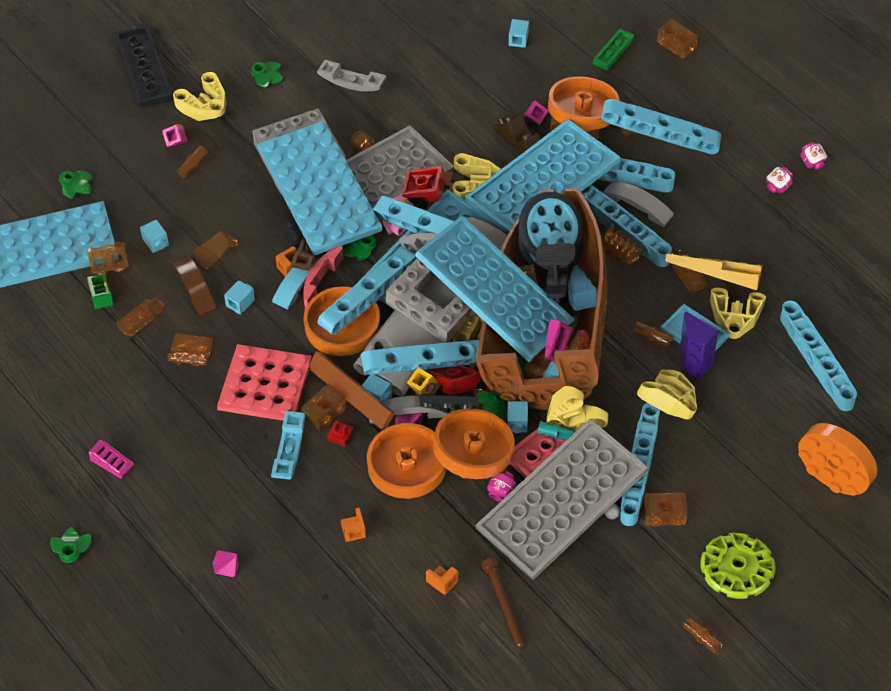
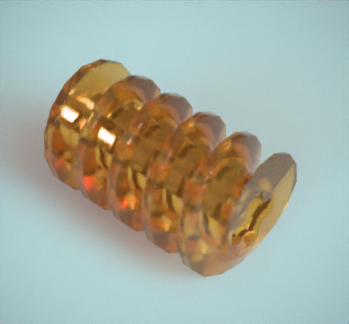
M614 226L610 227L602 239L604 249L619 257L620 260L625 261L626 264H633L641 255L643 247L637 249V242L632 243L633 240L631 238L627 239L626 234L621 235L620 230L615 232L616 228Z

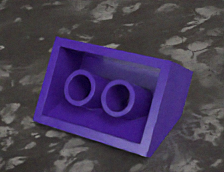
M686 311L683 318L680 342L681 358L684 371L690 376L701 380L714 364L718 330Z

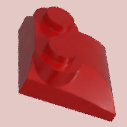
M437 166L408 170L402 196L405 198L424 197L427 202H437L442 197L445 185L443 167Z
M463 365L426 370L443 387V392L446 395L472 392L481 380L480 372Z

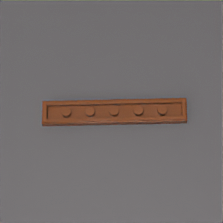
M316 351L308 369L379 428L386 429L395 413L324 354Z

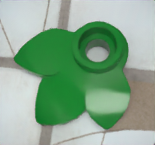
M257 62L251 68V75L255 77V83L260 87L267 88L269 83L277 84L283 81L282 75L277 71L281 64L277 62H268L266 64Z
M63 171L60 174L59 182L62 185V192L66 197L72 199L76 193H91L89 181L93 179V176L88 172Z
M373 235L350 242L343 250V255L346 257L357 256L359 261L365 260L371 255V250L377 246V240Z
M496 390L490 393L485 391L478 393L476 397H479V403L483 405L482 410L490 412L506 422L508 417L505 408L506 400L500 397L501 394Z
M70 527L63 534L62 538H51L50 547L52 551L59 554L63 562L72 563L79 558L80 553L90 547L91 535L85 534L79 537L78 533Z

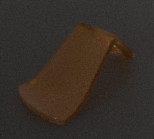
M220 231L200 247L194 248V256L200 266L207 270L217 262L229 246L238 249L239 244L231 235Z

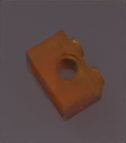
M328 383L301 407L302 413H305V421L321 431L324 427L329 426L338 414L340 415L345 411L346 396Z
M686 493L645 494V525L660 526L672 524L678 526L686 524L688 514Z

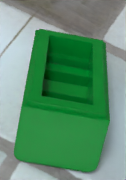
M106 274L87 277L94 308L99 309L112 306L113 301Z

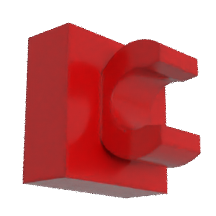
M335 421L327 435V439L346 446L354 433V427Z

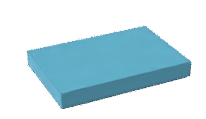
M685 304L660 328V331L680 343L684 313L687 311L718 330L716 350L729 338L730 334Z

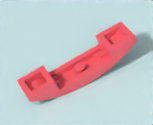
M339 246L330 250L312 267L304 285L305 309L310 300L317 295L316 287L328 269L335 272L344 259L343 247Z

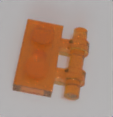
M176 333L171 346L172 353H168L167 359L177 364H182L183 362L197 367L198 365L206 366L207 358H209L213 346V338Z

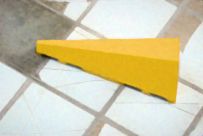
M669 253L666 254L665 260L666 262L754 290L758 289L763 267L761 264L752 265L744 262L739 263L703 257L694 258Z

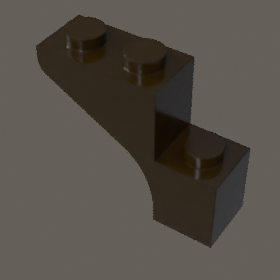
M512 114L497 119L498 123L493 125L495 132L512 142L521 154L541 140L538 133L531 134L522 115L514 116Z

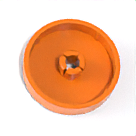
M569 77L556 82L551 87L548 110L551 116L562 124L569 119L585 132H589L610 125V123L602 120L604 102L608 99L620 100L615 89L601 80L590 77Z
M334 287L324 290L313 297L306 306L304 312L306 337L316 349L325 354L333 356L357 354L365 350L367 344L380 329V312L377 303L375 302L340 332L333 335L318 325V319L326 309L352 287Z
M459 409L445 415L437 424L433 440V450L437 460L450 472L462 478L485 479L496 476L507 468L512 458L515 441L510 427L498 416L480 409Z
M402 423L390 426L377 434L371 441L367 451L368 473L374 485L390 496L403 499L417 498L433 491L442 482L447 470L434 454L433 440L435 432L419 424Z
M827 423L815 424L799 442V456L807 467V472L830 487L835 493L840 492L851 496L862 494L877 476V464L871 452L857 437L841 427Z

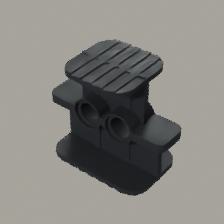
M570 243L541 245L536 251V263L541 266H548L547 287L543 291L547 293V298L553 299L570 316H575L579 310L575 311L572 308L568 298L569 264L575 259V245Z

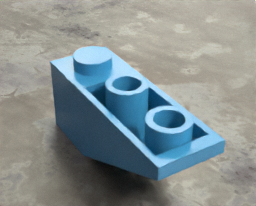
M577 265L573 266L568 283L569 304L575 311L596 307L597 288L592 285L591 280L586 277L584 271H581Z

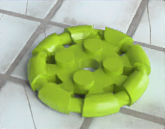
M729 533L727 536L720 535L706 546V552L702 553L700 562L701 571L706 576L705 581L716 592H723L727 594L726 597L735 599H746L750 595L757 596L764 592L771 584L770 580L774 578L776 567L774 558L770 555V549L761 540L753 539L745 533ZM731 543L733 547L728 548L727 544ZM740 561L744 566L735 567L733 562ZM717 568L718 571L713 573L712 569ZM728 581L732 584L731 586H727L724 584V582ZM748 583H750L751 587L745 588V586Z

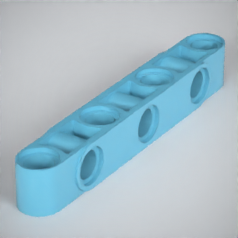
M608 99L604 102L602 120L604 122L708 154L719 152L721 134L716 130L614 99Z
M620 158V162L598 178V180L618 181L642 189L670 192L674 188L675 172L669 168Z
M589 185L581 192L596 220L657 266L666 267L670 264L665 260L666 254H671L672 248L654 231L594 186Z
M381 196L372 210L377 218L414 233L439 234L454 222L386 196Z
M405 247L400 248L320 315L318 325L333 335L340 332L386 294V290L417 259L415 254Z
M795 301L784 302L780 320L789 336L837 407L842 411L852 410L857 392L847 374L801 307Z
M479 340L368 350L361 353L364 374L414 371L418 367L424 370L477 364ZM460 351H463L466 356H463ZM423 354L428 355L430 360L426 359ZM386 358H390L393 363H389Z
M649 403L644 404L642 407L632 448V454L648 467V472L622 495L620 521L626 526H633L638 521L658 431L660 409Z

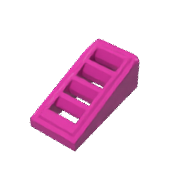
M550 320L545 358L555 362V358L552 355L553 352L565 351L572 331L571 326L558 320Z
M101 439L89 451V457L92 462L121 479L134 465L132 461ZM121 463H123L122 467L119 470L116 469Z

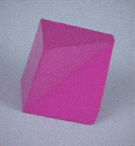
M533 101L524 116L540 125L549 110L537 101Z
M176 124L162 130L167 147L183 144L188 141L183 125Z
M422 413L402 414L395 417V424L413 423L420 425L423 422Z
M217 550L213 561L215 574L235 577L239 567L237 554Z

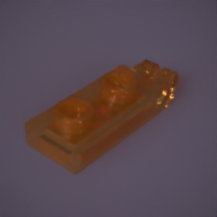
M681 250L676 252L677 255H684V253ZM671 263L690 293L708 286V282L701 272Z
M157 297L151 300L146 299L116 322L117 328L130 338L157 317L165 303Z

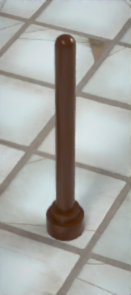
M488 558L481 563L482 569L491 578L516 646L522 648L524 647V641L498 576L499 564L496 558Z

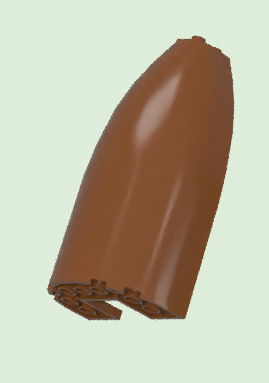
M568 188L559 194L571 200L581 215L583 223L582 252L576 265L581 271L585 272L586 277L591 280L592 285L598 290L596 307L579 310V322L574 328L575 333L571 337L573 341L577 337L576 332L584 329L591 336L587 344L582 342L574 350L555 351L554 358L560 377L543 378L551 360L545 358L546 347L537 355L523 377L515 353L516 350L484 320L482 323L476 363L483 381L489 389H494L500 393V397L504 400L528 402V408L548 410L552 395L564 386H571L584 393L585 399L592 393V389L598 382L607 309L608 278L605 251L600 231L587 201L578 188ZM541 190L539 193L547 192V191H549V192H557V191H555V190ZM518 218L500 251L544 290L547 287V277L533 272L521 257L518 245Z

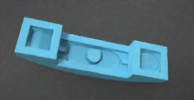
M317 254L313 266L324 254ZM292 268L280 284L272 302L289 309L299 297L298 292L305 285L306 278L311 269L306 271Z
M285 412L277 459L274 460L271 473L272 478L292 479L302 442L305 413Z

